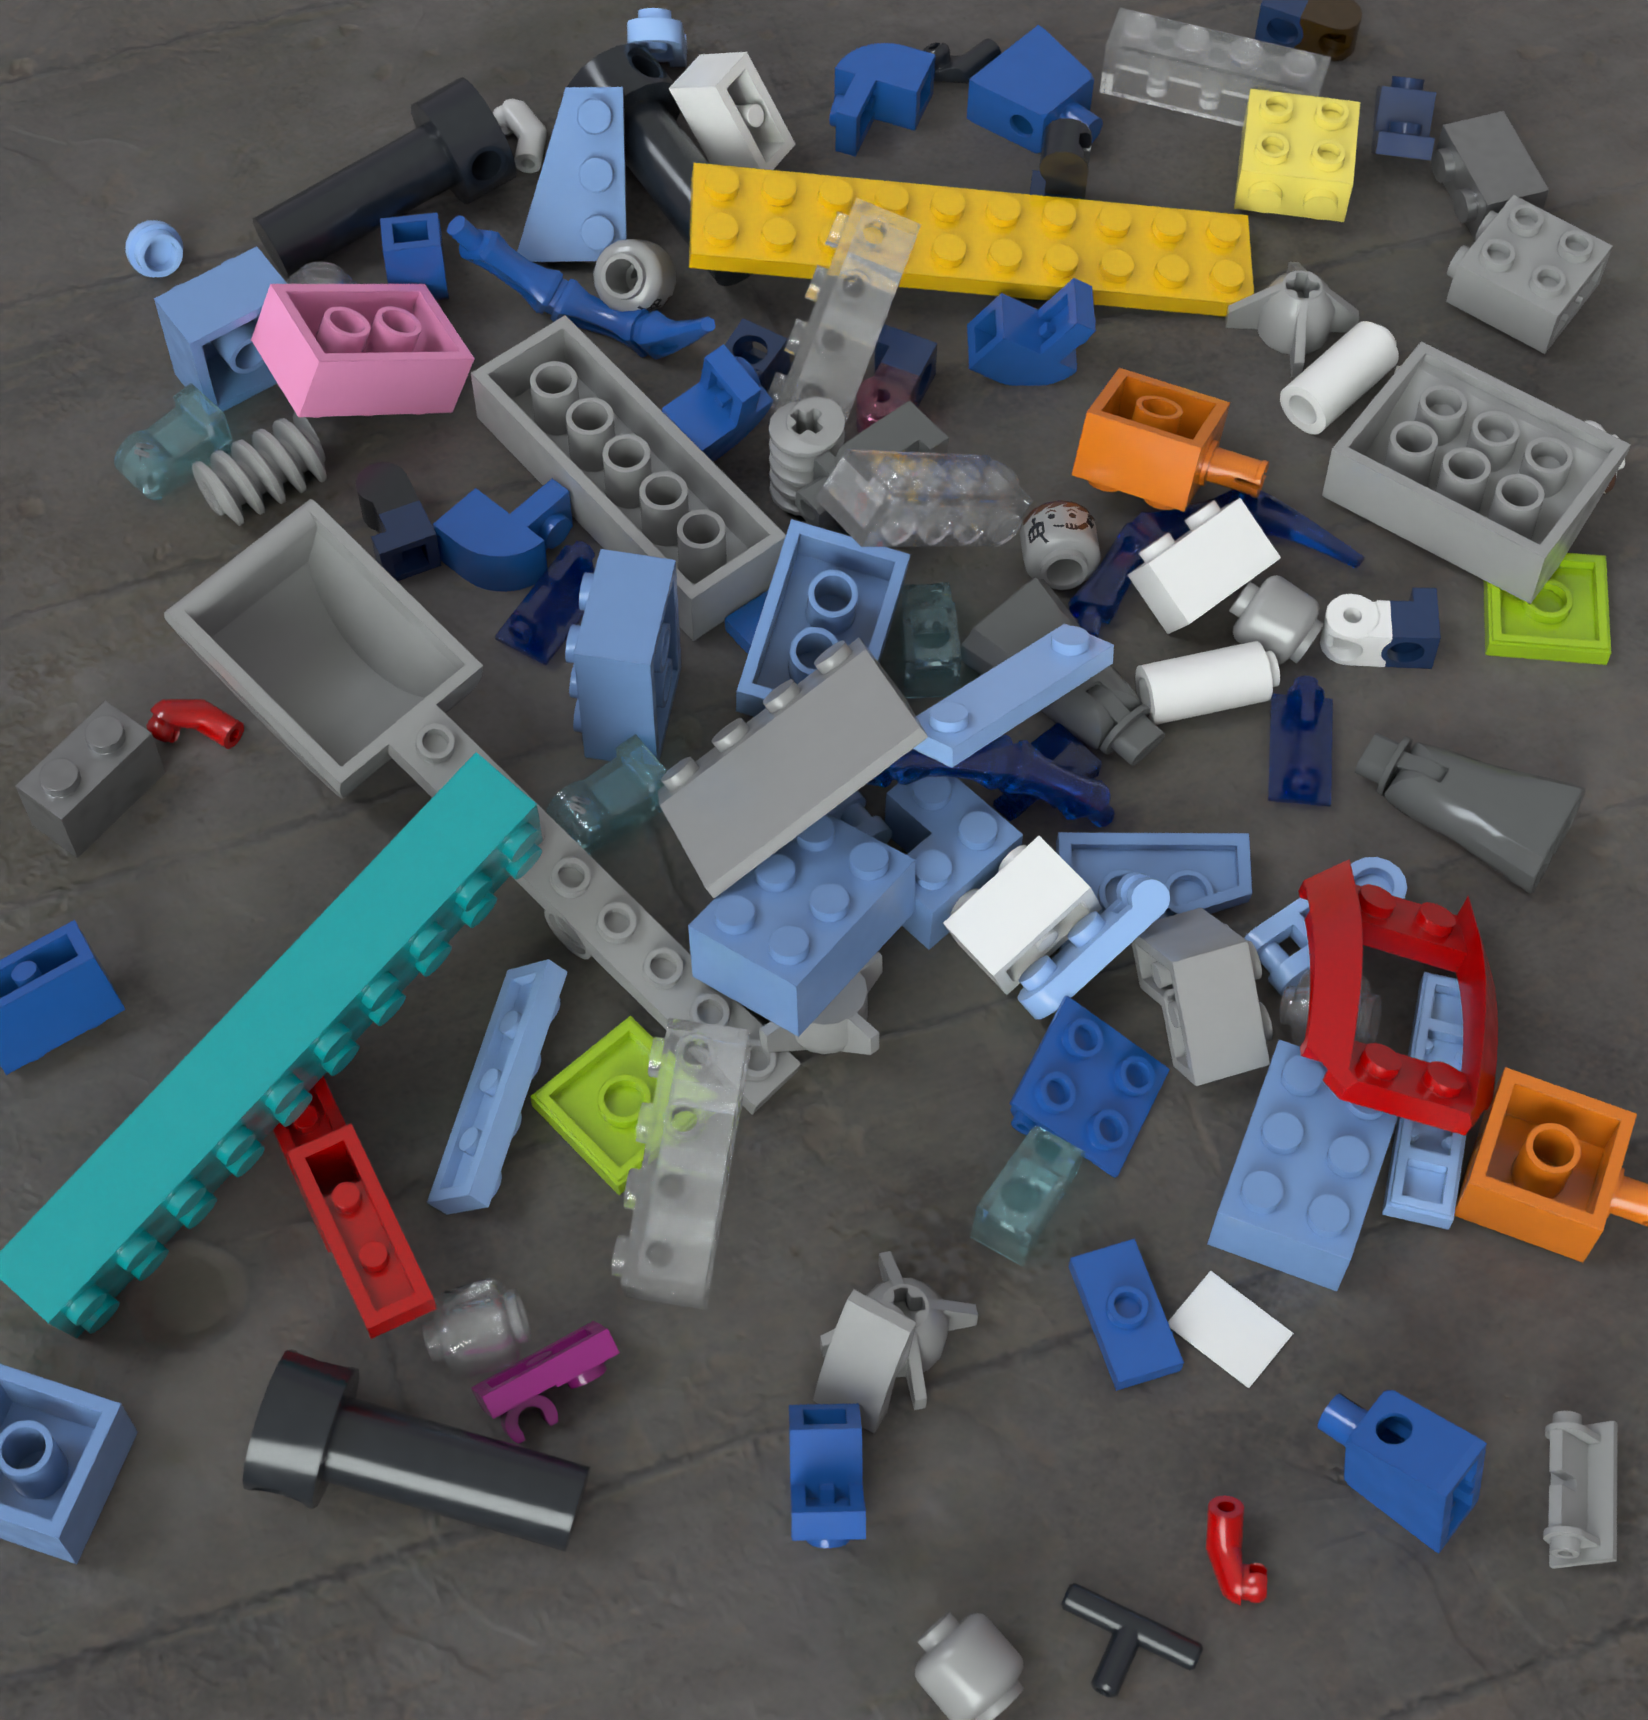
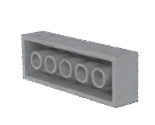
M566 315L471 372L477 418L542 485H545L553 478L569 490L572 516L603 549L676 560L679 627L692 641H695L725 621L724 618L769 590L786 534Z

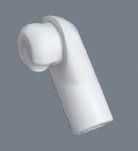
M507 99L503 105L494 109L493 114L499 125H503L501 129L504 135L514 133L518 138L514 158L516 168L525 173H535L540 170L547 137L546 127L524 101Z

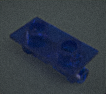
M576 541L574 545L564 546L559 555L495 635V640L547 665L567 639L570 626L572 624L578 625L583 618L584 611L579 609V593L584 573L595 572L592 562L595 557L594 550L582 541Z
M1312 676L1297 677L1286 695L1272 693L1270 704L1268 801L1331 806L1333 699L1325 698L1324 689L1319 686L1318 680Z

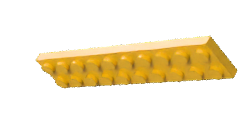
M694 163L689 268L999 296L1003 293L1009 297L1050 300L1067 283L1076 278L1092 286L1094 305L1224 317L1227 315L1228 305L1254 294L1248 215Z

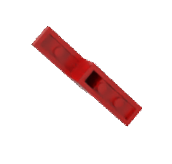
M323 1076L308 1091L313 1098L305 1111L290 1125L284 1127L279 1122L272 1131L328 1253H332L368 1334L373 1339L436 1310L437 1307L352 1123L346 1125Z

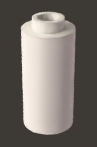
M1362 321L1356 324L1283 388L1280 394V402L1288 419L1295 426L1309 434H1319L1397 365L1399 356L1394 336L1385 327L1372 322Z
M1253 641L1139 665L1136 668L1135 674L1136 691L1141 702L1150 708L1148 719L1155 725L1269 701L1272 697L1273 687H1277L1280 684V670L1275 654L1271 650L1265 651L1259 641Z

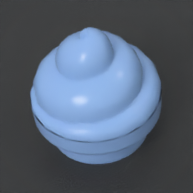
M147 220L138 224L129 233L126 240L125 253L130 264L140 274L147 277H165L172 274L180 266L183 257V241L171 225L158 220Z

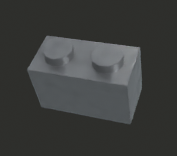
M1504 111L1442 126L1437 148L1433 151L1431 157L1432 171L1436 180L1439 183H1443L1453 200L1456 217L1461 223L1466 224L1474 240L1486 215L1490 211L1499 213L1513 195L1541 209L1544 208L1549 189Z
M105 701L15 787L31 824L78 858L165 774V770L152 733Z

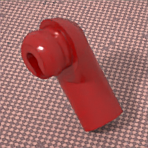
M162 699L150 709L153 715L146 724V729L152 733V736L165 743L177 741L181 728L197 730L226 749L234 747L244 732V723L204 699Z
M1218 1496L1210 1500L1208 1504L1206 1552L1222 1595L1230 1602L1240 1606L1241 1600L1261 1603L1267 1598V1568L1261 1563H1242L1244 1505L1235 1497Z

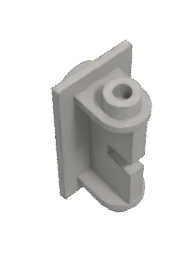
M1577 1412L1553 1413L1552 1423L1545 1427V1436L1550 1440L1549 1472H1551V1485H1549L1548 1527L1543 1530V1540L1550 1544L1549 1567L1555 1569L1617 1561V1422L1607 1421L1582 1425V1416Z

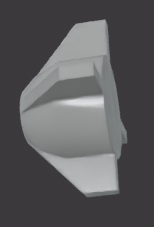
M1289 262L1287 272L1278 276L1266 289L1228 305L1225 322L1226 328L1257 329L1260 338L1267 346L1280 353L1289 354L1291 377L1296 378L1303 371L1305 354H1310L1320 349L1328 340L1330 332L1347 333L1358 324L1359 310L1332 291L1321 277L1306 271L1299 262Z
M877 952L799 1037L770 1021L759 1029L760 1046L767 1052L808 1050L819 1054H829L842 1051L866 1055L876 1052L879 1049V1032L867 1022L868 993L883 972L882 955Z
M892 1252L879 1253L878 1264L883 1282L877 1284L866 1296L872 1299H884L893 1303L906 1317L917 1322L909 1357L897 1377H906L914 1410L926 1408L927 1404L923 1372L928 1371L941 1358L947 1342L948 1331L977 1325L978 1312L976 1304L944 1300L928 1284L913 1278H902ZM835 1329L820 1336L822 1357L826 1356Z

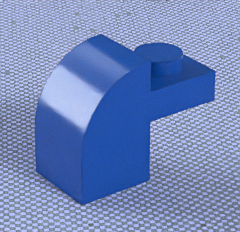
M876 43L857 48L843 57L835 67L834 102L829 118L830 126L836 127L835 151L856 157L874 119L915 131L933 95L936 54L900 44Z
M438 213L380 218L382 248L388 284H425L435 300L449 299Z
M1073 278L1039 309L1001 293L967 324L969 369L1010 386L1050 385L1077 372L1076 348L1087 342L1096 331L1092 286Z
M723 344L705 357L700 382L664 406L662 412L714 462L737 445L758 425L771 408L774 400L760 385L759 377L749 362L742 357H734Z
M552 478L509 514L475 488L433 523L441 561L469 583L486 590L499 592L516 591L539 583L549 576L546 550L560 545L573 527L570 492Z
M859 1403L789 1405L791 1540L807 1541L808 1544L819 1548H836L846 1545L853 1539H866L862 1424Z

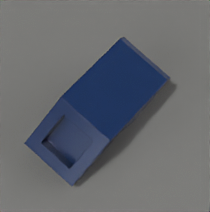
M1392 76L1390 87L1377 86L1371 153L1431 160L1435 138L1429 137L1436 92L1423 91L1424 79Z

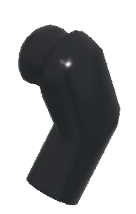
M989 38L983 40L964 55L950 56L948 45L938 42L928 45L923 50L936 54L934 82L968 84L972 76L1002 54L997 43Z

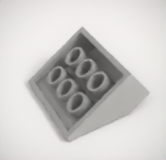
M1421 341L1332 448L1322 496L1531 604L1561 564L1628 454L1631 444Z
M860 638L850 645H847L842 640L829 647L815 660L814 665L817 670L798 684L793 679H790L779 685L763 700V704L766 707L763 711L747 723L742 718L729 723L712 739V743L715 746L696 762L691 757L684 758L670 768L661 778L664 786L657 790L659 805L702 883L713 898L717 897L928 738L904 695Z

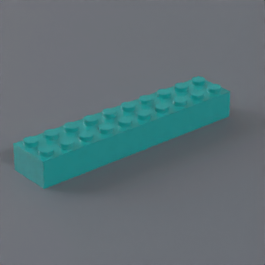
M475 752L0 1251V1279L47 1323L76 1339L85 1330L93 1334L105 1325L120 1305V1302L116 1299L117 1295L135 1277L137 1280L143 1281L162 1264L169 1253V1250L164 1245L183 1225L188 1229L195 1227L208 1215L217 1202V1197L213 1193L231 1174L237 1178L244 1175L259 1160L265 1150V1146L261 1143L279 1122L286 1127L305 1111L313 1098L308 1091L326 1072L331 1076H335L351 1062L360 1047L355 1041L373 1022L378 1026H382L395 1015L406 999V995L402 991L419 973L427 977L438 969L452 950V946L448 942L465 924L473 928L490 913L497 902V897L494 893L510 876L518 880L534 866L543 851L539 847L543 842L537 803Z

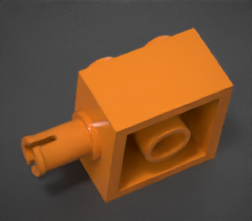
M1119 368L1086 413L1072 476L1087 480L1091 486L1102 491H1121L1143 498L1148 505L1157 509H1177L1185 512L1199 487H1205L1207 482L1251 495V497L1257 499L1266 478L1264 473L1268 471L1269 461H1261L1219 447L1230 402Z
M1505 1067L1494 1089L1493 1101L1489 1108L1485 1110L1456 1201L1454 1216L1584 1263L1602 1234L1610 1214L1648 1227V1184L1625 1176V1169L1622 1167L1637 1113Z

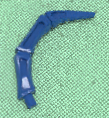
M464 216L455 217L448 225L447 233L460 244L459 253L461 258L487 270L520 293L536 313L543 314V312L550 314V319L553 322L566 315L577 327L609 336L625 344L640 357L649 355L655 360L665 357L695 343L715 329L714 319L708 316L693 320L675 321L667 318L658 310L650 313L647 309L625 312L611 309L600 298L589 294L577 280L570 279L567 281L562 278L563 274L559 270L546 269L526 259L511 248L499 232L477 229Z

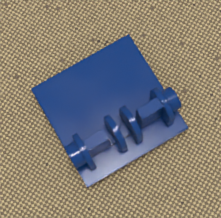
M1065 996L1009 1103L1011 1105L1010 1111L1014 1116L1011 1125L1018 1132L1028 1136H1033L1037 1129L1044 1128L1107 1174L1116 1178L1170 1069L1072 998Z

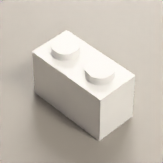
M747 52L700 54L669 87L672 96L710 164L773 170L796 145Z
M1241 498L1221 509L1216 501L1213 500L1184 520L1190 531L1175 541L1168 532L1139 552L1145 563L1129 573L1128 577L1167 634L1189 625L1281 558Z
M1040 836L1034 839L1028 846L1021 845L1013 849L1002 860L998 869L999 872L981 889H972L961 896L954 905L951 916L943 922L958 945L1006 995L1020 984L1019 978L1030 965L1043 956H1050L1068 940L1067 935L1077 922L1089 913L1099 912L1102 909L1091 887Z

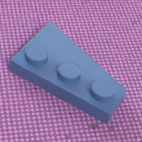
M623 87L565 88L517 251L531 262L597 261V258L607 246L618 240L627 239Z
M1058 832L1056 853L1091 887L1102 907L1097 912L1099 915L1118 899L1116 889L1121 878L1133 872L1143 873L1150 878L1156 879L1168 889L1170 895L1169 906L1158 919L1197 908H1203L1212 914L1247 903L1251 898L1252 877L1249 833ZM1069 939L1059 947V952L1071 942Z

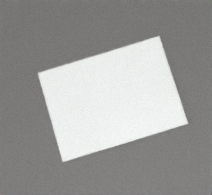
M1212 1271L1206 1275L1168 1321L1173 1331L1247 1388L1251 1387L1294 1334Z

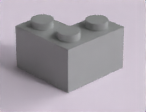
M1197 908L1156 920L1132 942L1140 988L1162 1006L1173 1067L1195 1086H1199L1270 1065L1266 1041L1272 1039L1273 1029L1265 1006L1258 1000L1255 980L1261 978L1262 968L1257 950L1251 941H1247L1227 924L1222 923L1203 908Z

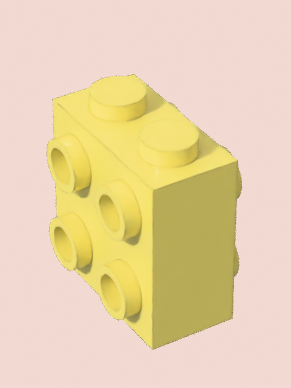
M1250 89L1242 130L1234 209L1344 222L1354 182L1360 102Z

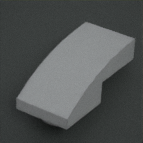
M853 1289L845 1303L828 1347L813 1401L818 1404L859 1403L862 1427L875 1434L888 1412L895 1379L909 1357L917 1322L906 1317L893 1303L880 1298L872 1299Z

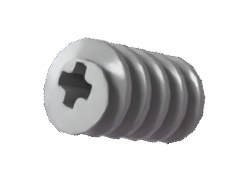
M812 396L797 402H790L777 409L770 418V494L773 502L778 507L793 515H800L795 505L796 491L813 481L814 459L828 450L836 457L838 449L844 444L845 417L842 408L832 398Z
M294 411L293 423L285 418H279L274 421L272 426L273 435L265 429L254 431L252 446L244 440L233 442L231 446L232 458L222 450L213 452L210 457L211 469L201 461L192 463V471L197 485L205 500L217 515L227 514L240 526L244 524L241 505L247 503L261 515L265 513L262 494L268 492L278 503L282 504L286 502L283 483L288 481L298 492L303 493L307 491L304 472L309 470L320 482L327 480L324 465L326 460L325 454L315 430L306 417H298Z

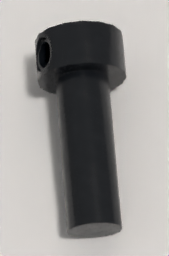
M635 43L615 46L598 54L584 65L567 87L624 88L625 163L690 247L694 163L709 164V162L676 122L681 110L669 90V87L674 82L647 47ZM708 270L715 281L722 286L737 284L752 275L750 273Z
M464 77L458 78L411 104V114L416 127L414 130L252 218L261 242L285 278L292 277L294 273L297 274L380 228V218L399 217L449 188L461 202L469 204L516 178L517 168L507 139L489 106L468 80Z
M293 1349L285 1351L268 1384L252 1431L242 1478L244 1489L284 1495L305 1504L308 1508L314 1509L321 1501L328 1484L332 1483L566 1551L585 1492L590 1466L357 1399L358 1368L319 1361L300 1354Z

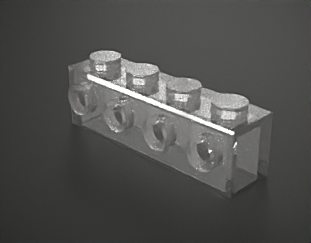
M1119 8L1106 43L1100 93L1243 127L1250 89L1322 97L1331 57Z
M859 198L855 199L848 215L837 212L825 245L835 248L828 268L817 264L804 297L814 301L807 322L796 318L784 349L785 352L794 355L787 375L779 372L775 373L768 390V394L774 400L771 406L773 408L771 417L777 409L790 402H797L806 397L823 396L832 398L842 408L846 424L922 224Z
M853 449L846 450L815 497L861 547L1002 546L1017 534L1022 525L1021 518L1033 502L1019 487L1018 483L1020 480L1017 474L1005 464L993 460L989 455Z
M669 1018L665 1038L654 1037L649 1057L648 1076L658 1078L653 1103L642 1102L636 1131V1142L646 1143L641 1169L630 1168L624 1195V1208L634 1210L629 1236L618 1235L612 1260V1276L621 1277L620 1286L626 1297L707 1310L752 1051L750 1031L748 1029Z

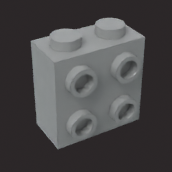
M1513 195L1499 213L1490 211L1486 215L1476 233L1474 244L1470 248L1462 245L1454 255L1447 270V276L1453 279L1446 302L1545 354L1600 284L1613 246Z

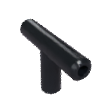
M1077 1583L1069 1585L1062 1600L1061 1606L1063 1610L1113 1633L1091 1681L1093 1689L1103 1696L1109 1698L1118 1696L1139 1647L1189 1671L1195 1669L1203 1651L1201 1643Z

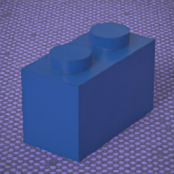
M75 920L0 960V1066L6 1075L30 1062L40 1059L49 1051L88 1030L100 1026L109 1018L126 1010L105 969Z

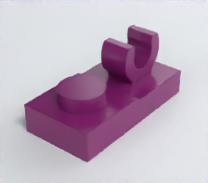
M592 1321L476 1384L471 1389L481 1409L492 1419L501 1415V1425L504 1432L514 1442L519 1444L525 1441L524 1434L518 1425V1417L525 1408L531 1406L538 1407L542 1418L550 1426L558 1422V1413L555 1405L541 1392L554 1385L559 1387L565 1383L568 1384L570 1389H574L597 1379L607 1371L604 1362L620 1352L608 1328Z

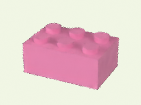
M270 284L251 341L298 417L320 418L330 416L453 413L475 359L425 284Z

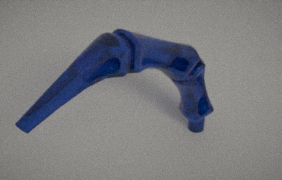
M1232 489L1212 499L1188 505L1185 512L1173 509L1153 513L1142 512L1137 515L1133 522L1126 524L1121 529L1098 568L1070 599L1068 605L1071 614L1078 618L1077 623L1090 635L1099 638L1101 624H1109L1114 619L1123 597L1132 583L1128 574L1145 563L1139 552L1168 532L1175 541L1190 531L1184 520L1213 500L1216 501L1221 509L1241 498L1266 536L1291 540L1354 569H1357L1364 562L1365 557L1308 517L1270 494L1261 491L1256 499L1251 497V495Z
M1006 734L1000 736L952 768L912 749L867 783L868 785L887 787L891 784L892 780H896L901 785H907L925 777L948 776L974 780L989 790L997 789L999 786L1008 795L1022 793L1038 796L1057 807L1067 820L1087 817L1095 826L1105 827L1112 822L1115 815L1114 809L1109 804L1111 800L1109 788L1101 780L1085 777L1070 771L1043 756L1027 740L1013 743L1012 738Z

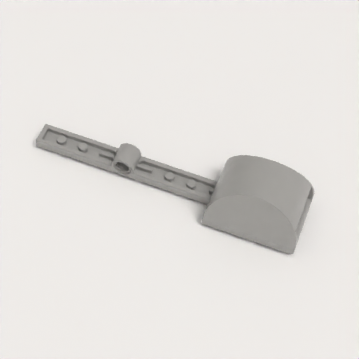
M309 499L164 612V618L209 669L315 776L340 798H345L390 759H393L433 797L475 752L530 797L446 714L476 688L482 678L483 665L314 500ZM537 804L543 842L539 845L543 850L542 854L523 877L518 880L514 877L512 878L545 909L544 915L549 927L572 953L582 959H589L592 956L753 1115L798 1072L801 1063L789 1051L767 1052L761 1047L759 1029L763 1025L740 1003L693 977L691 954Z

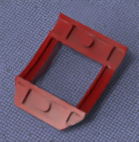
M1350 859L1303 880L1298 892L1300 898L1308 900L1310 909L1304 920L1310 957V998L1306 1036L1300 1046L1301 1056L1319 1061L1328 1069L1322 1080L1340 1100L1465 1136L1475 1125L1482 1112L1487 1110L1493 1101L1498 1050V1009L1495 985L1469 896L1466 898L1458 914L1455 915L1435 903L1426 902L1419 904L1392 896L1388 891L1376 885L1365 884L1359 886L1355 884ZM1363 945L1456 973L1463 1015L1461 1071L1444 1062H1426L1396 1053L1391 1048L1379 1043L1365 1044L1354 1040L1361 992Z

